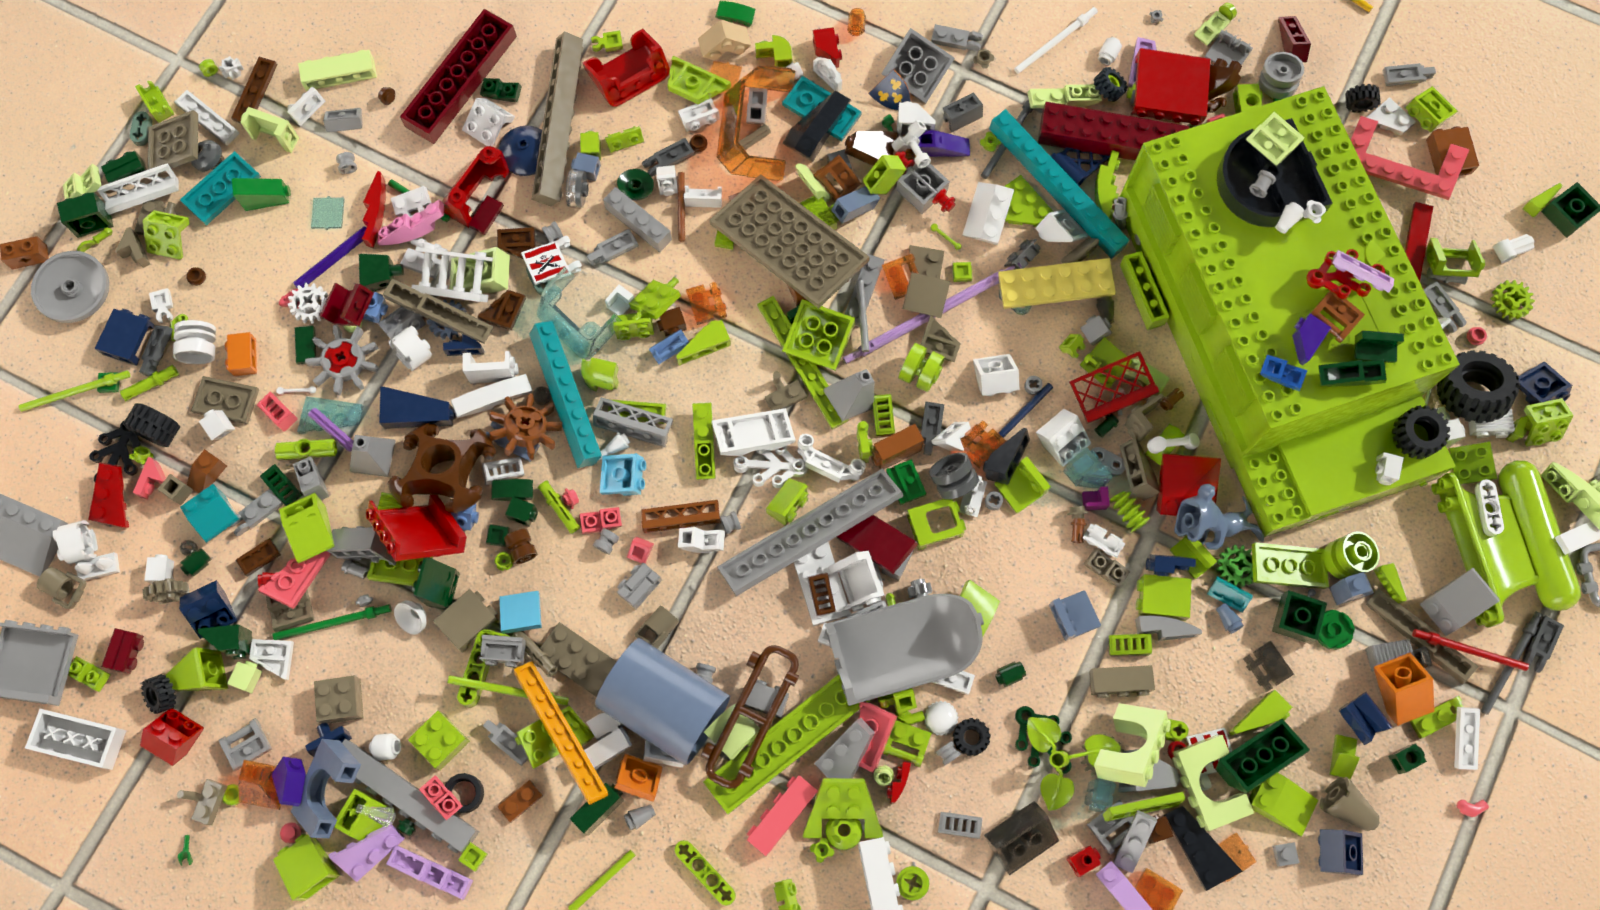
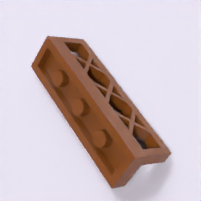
M718 500L641 509L644 533L721 523ZM715 505V512H702L706 506ZM689 508H693L698 512L697 514L683 515ZM668 511H674L678 514L677 517H664ZM655 513L659 518L647 520L646 514Z

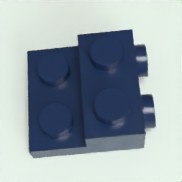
M1545 361L1518 376L1520 381L1519 389L1527 395L1525 400L1530 405L1560 398L1566 401L1571 395L1570 391L1573 385Z
M1150 554V558L1146 559V570L1154 571V575L1169 576V573H1174L1175 569L1189 570L1190 567H1195L1196 559L1188 557Z

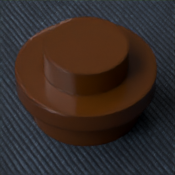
M383 87L380 89L378 98L381 103L389 105L394 101L395 90L393 88Z
M696 134L690 139L689 144L693 151L702 152L707 148L708 142L703 135Z
M193 267L187 272V281L191 285H201L206 279V273L201 268Z

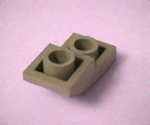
M1098 548L1093 550L1084 563L1093 572L1117 587L1121 586L1130 573L1118 561L1111 560Z

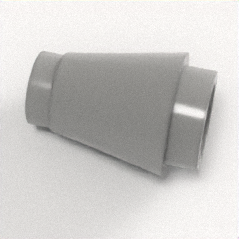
M650 804L627 811L628 814L624 815V819L630 830H637L656 814Z

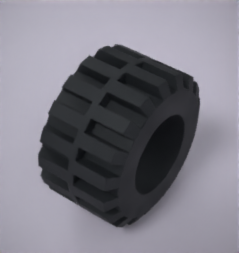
M141 403L134 404L123 423L131 432L162 447H169L180 429V425L175 420Z
M1427 405L1411 408L1401 415L1393 425L1395 426L1392 429V434H1395L1392 437L1393 442L1397 441L1398 443L1395 446L1398 449L1401 448V453L1404 455L1408 453L1410 458L1416 456L1417 459L1427 458L1446 446V441L1450 438V435L1447 433L1451 430L1446 425L1449 423L1448 420L1443 419L1444 414L1442 412L1437 413L1438 409L1434 407L1430 409V406ZM1414 424H1419L1426 429L1428 441L1420 439L1415 434Z

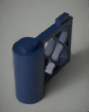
M1068 147L1061 153H1053L1051 155L1055 162L1078 186L1095 172L1100 165L1109 160L1110 156L1100 155L1102 157L1101 160H1093L1094 153L1090 152L1089 159H1080V153L1088 152ZM1076 152L1077 159L1070 158L1067 153ZM1081 164H1090V170L1086 172L1081 168Z

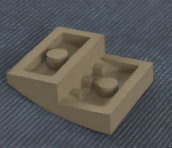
M911 272L902 309L941 318L950 281Z
M306 590L294 609L266 596L267 608L271 612L272 628L275 632L314 621L308 590Z

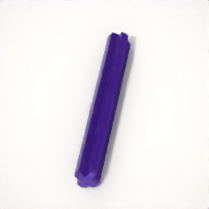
M363 226L293 282L298 289V285L304 288L305 283L310 284L363 242L362 237L367 227Z

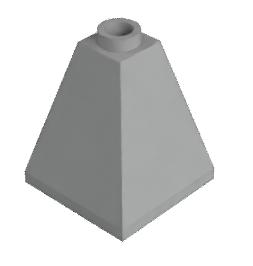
M867 369L834 383L823 390L842 422L873 409L875 382Z
M355 435L351 452L350 472L388 477L396 440Z
M1138 749L1124 751L1123 753H1131ZM1159 759L1158 763H1155L1153 766V776L1151 780H1148L1146 787L1119 782L1118 792L1177 787L1180 783V774L1177 769Z

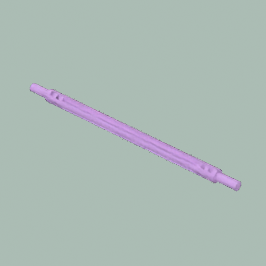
M1012 265L1005 270L1001 269L999 271L1013 270L1015 266ZM998 272L946 299L943 313L999 284ZM920 313L870 340L869 352H862V345L859 346L856 351L843 357L844 362L847 364L860 356L864 357L928 322L930 316Z

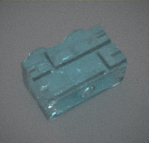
M1100 778L1088 782V794L1085 796L1084 804L1089 806V810L1095 812L1105 811V808L1112 806L1114 797L1112 794L1115 792L1116 784Z

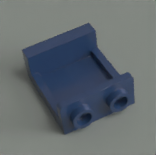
M123 308L122 310L113 309L95 350L104 356L137 366L140 359L136 356V353L148 327L153 329L155 325L146 315L139 314L137 316Z

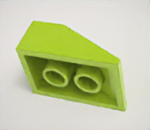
M1279 773L1254 788L1249 797L1253 811L1302 837L1319 801Z

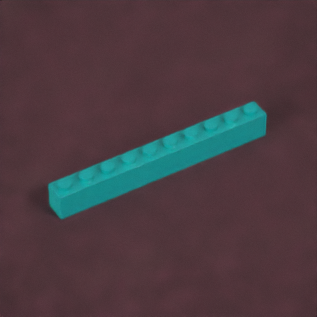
M1006 109L992 119L989 130L1091 238L1099 240L1098 246L1111 259L1125 249L1130 241L1127 236Z

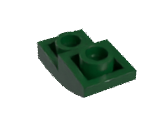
M484 78L480 95L501 101L518 102L522 86L519 83L502 82L499 78Z
M493 480L491 482V500L511 501L512 497L521 500H532L533 480Z

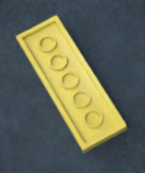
M1110 258L998 272L1003 309L1113 296L1116 294Z

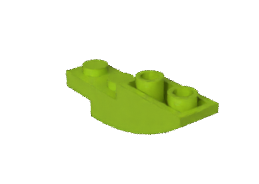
M1116 151L1111 152L1107 166L1100 165L1095 181V204L1110 220H1112L1114 209H1111L1112 205L1119 196L1116 193L1118 186L1114 185L1116 176L1113 175L1114 170H1118L1121 161L1118 160L1119 152Z
M693 403L696 480L716 479L712 403Z

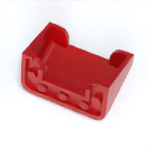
M644 29L632 35L630 39L632 49L602 65V62L596 57L582 62L585 71L605 100L613 107L625 103L669 76L670 68L662 47Z
M487 146L473 158L442 200L444 213L469 228L468 224L472 220V217L469 215L471 208L466 205V202L484 177L491 181L496 176H502L505 179L510 172L502 151L495 147Z

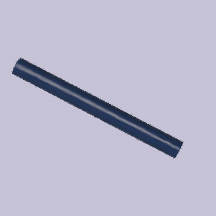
M1047 383L997 433L998 438L1002 440L1053 389V386Z

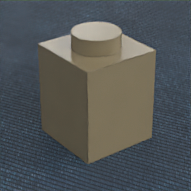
M169 474L158 488L159 491L179 505H182L193 492V489L172 474Z

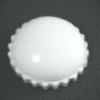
M936 701L926 709L924 724H926V728L932 734L937 736L947 735L956 728L958 713L950 703Z

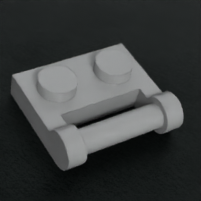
M256 718L251 720L250 724L230 736H224L219 739V743L234 771L239 770L272 750ZM254 731L255 735L231 748L230 744Z
M1118 800L1110 807L1122 805L1123 803L1121 800ZM1102 812L1089 822L1087 826L1101 843L1104 850L1111 855L1115 852L1114 849L1122 844L1129 828L1110 842L1106 837L1125 822L1131 825L1133 816L1107 822L1104 820V812Z

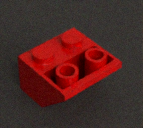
M172 708L143 729L140 746L171 766H174L188 754L204 730V727Z

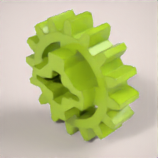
M1506 280L1492 291L1493 296L1490 300L1495 301L1492 307L1498 308L1496 313H1503L1502 318L1509 316V320L1513 318L1519 320L1533 309L1532 304L1535 300L1530 299V297L1534 294L1528 293L1529 286L1524 288L1523 282L1517 284L1516 280H1513L1511 283Z

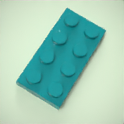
M802 76L783 100L782 106L804 118L832 93ZM849 104L830 135L842 142L861 117L862 111Z
M234 151L186 193L180 201L207 226L236 200L233 196L231 179L260 178L261 176Z

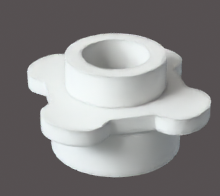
M1310 200L1306 204L1307 208L1304 210L1303 217L1313 220L1314 223H1319L1321 216L1326 212V208L1320 202Z

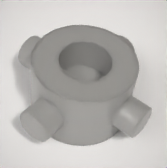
M1161 10L1149 13L1151 15V23H1159L1164 20Z
M368 594L360 596L356 604H359L360 607L371 604L373 597H369Z

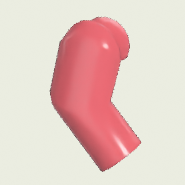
M1462 799L1456 805L1462 814L1469 817H1476L1489 808L1484 800L1471 804Z

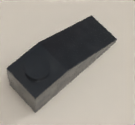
M1022 428L992 452L989 459L984 462L983 471L987 480L1006 485L1009 484L1030 441L1027 428Z

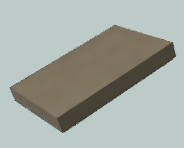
M203 376L191 411L195 414L204 415L212 409L214 411L223 410L229 421L248 424L259 388Z

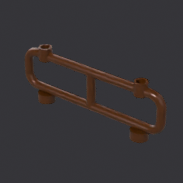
M768 646L761 654L755 651L752 652L746 666L753 668V671L716 745L707 742L702 751L701 757L708 760L705 768L708 778L724 788H736L741 785L745 777L750 778L754 770L751 764L790 685L795 686L799 678V675L796 674L799 667L798 658L794 653L781 646ZM777 653L789 659L791 666L766 717H763L745 708L744 705L769 655ZM739 715H742L762 726L736 778L730 781L717 775L714 772V766Z

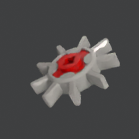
M333 325L335 340L328 344L314 337V343L317 347L323 349L321 357L307 358L305 363L312 367H323V372L313 380L318 387L331 377L335 379L333 391L336 395H341L343 382L351 379L362 390L364 385L358 378L361 371L366 369L378 372L379 368L376 364L365 361V355L377 350L378 346L375 342L359 347L357 343L363 335V330L357 326L351 338L347 339L342 338L340 328L337 325Z

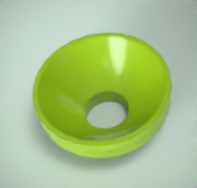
M829 819L825 828L826 838L837 849H851L861 840L862 825L859 819ZM841 824H847L850 827V834L846 837L838 833V827Z

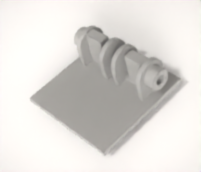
M1221 30L1218 38L1204 57L1210 58L1214 63L1217 58L1224 59L1228 63L1227 67H1229L1232 60L1238 61L1242 65L1253 47L1250 46V43L1247 44L1241 41V38L1237 39L1236 35L1233 36L1227 30Z

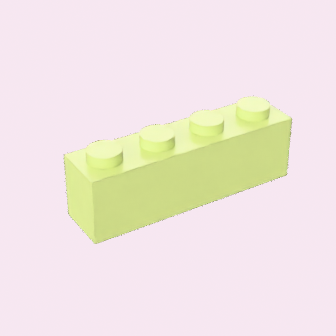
M360 50L349 54L343 53L339 56L324 57L318 60H307L298 63L301 83L306 91L311 87L320 89L377 78L374 58L370 50Z

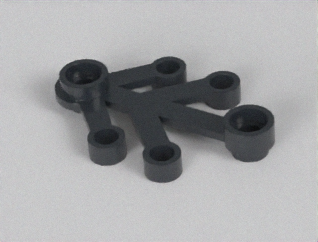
M122 421L119 429L99 435V443L108 447L99 451H92L89 458L95 463H100L105 456L112 454L107 464L117 465L121 457L124 463V472L133 476L138 472V467L129 458V451L126 445L129 439L134 449L141 446L138 435L129 431L124 426V421ZM121 436L119 442L110 445L112 443V439ZM108 437L107 441L103 442V439ZM96 454H99V457L97 459H94V456ZM133 466V470L129 472V468Z

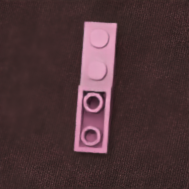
M437 200L434 203H430L421 212L415 213L412 218L407 214L395 218L391 224L382 227L378 231L377 243L379 245L400 244L417 239L435 230V221L444 216V204Z

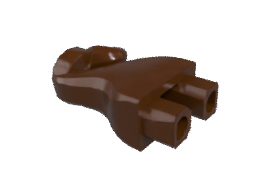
M1217 58L1214 65L1210 64L1208 113H1213L1221 106H1226L1227 100L1224 97H1219L1213 101L1210 100L1231 91L1238 85L1241 80L1239 72L1242 68L1238 61L1232 60L1229 67H1227L1228 63L1226 60Z

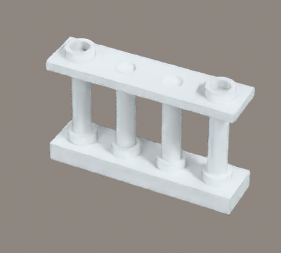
M426 244L423 245V248L416 247V251L425 252L421 282L419 281V285L412 284L411 288L423 294L488 302V295L482 294L480 287L483 261H493L492 257H486V253L476 251L475 255L435 250V246ZM432 253L442 254L439 282L436 284V287H430L431 283H429ZM449 255L459 257L456 285L453 286V290L447 289L448 285H446ZM466 258L476 259L473 289L470 292H465V288H463Z

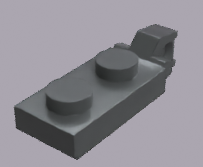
M158 325L154 327L141 358L143 364L140 368V373L149 377L153 375V372L157 371L158 363L163 357L164 349L171 338L172 328Z
M925 402L921 435L924 439L923 444H925L924 455L931 456L932 448L936 446L932 444L931 440L941 433L945 404Z

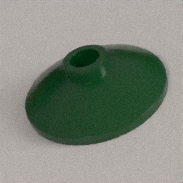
M629 169L619 176L617 187L631 200H642L652 193L654 182L646 171Z

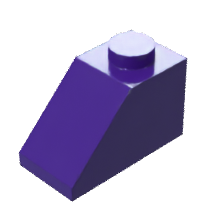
M1312 314L1305 318L1301 317L1294 326L1296 331L1292 335L1298 361L1302 366L1312 358L1331 329L1330 326Z
M282 757L272 772L280 804L299 806L301 804L306 777L302 759Z

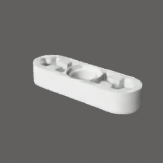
M1486 479L1475 486V495L1482 530L1487 536L1494 537L1504 530L1496 485L1491 480ZM1486 503L1492 505L1493 513L1485 509Z

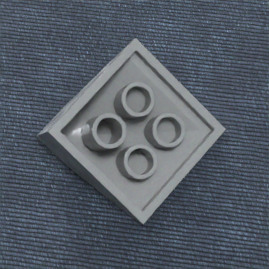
M910 28L881 74L887 76L894 69L906 82L910 94L926 104L955 58Z

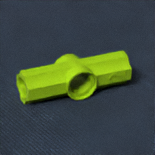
M300 439L296 442L276 443L275 446L277 460L305 459L310 456L314 459L334 457L337 454L335 439L311 441ZM310 446L309 450L303 453L304 448Z

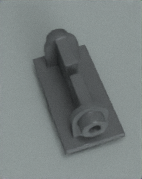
M1027 239L1021 243L1020 249L1008 256V261L1004 266L1014 265L1015 268L1013 270L1021 269L1017 265V263H1020L1022 269L1025 268L1028 263L1024 258L1026 257L1030 262L1040 252V246L1038 244L1034 245L1037 239Z

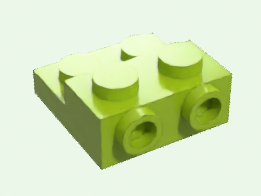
M1433 86L1416 96L1405 107L1408 110V114L1415 117L1421 123V127L1430 133L1458 112Z

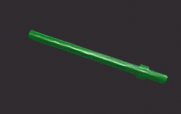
M390 604L376 608L372 606L365 608L364 611L275 632L272 636L274 640H280L364 618H376L377 615L392 612Z

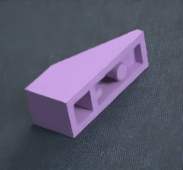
M1112 861L1096 873L1101 883L1125 910H1152Z

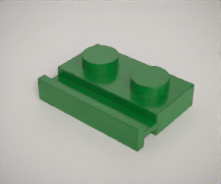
M912 459L886 469L887 475L902 491L903 497L898 499L900 506L926 496L927 493Z

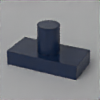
M322 723L316 728L320 738L305 745L307 752L314 757L321 739L339 740L342 743L345 739L351 740L352 737L350 732L343 726L331 731L328 723Z

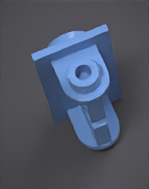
M680 329L649 348L657 363L661 364L680 352L689 341Z

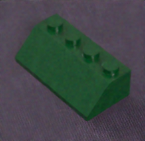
M1280 719L1221 758L1215 770L1229 786L1247 794L1308 753L1310 749L1283 719Z

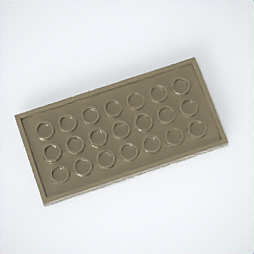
M761 174L710 219V224L818 309L870 261V256Z

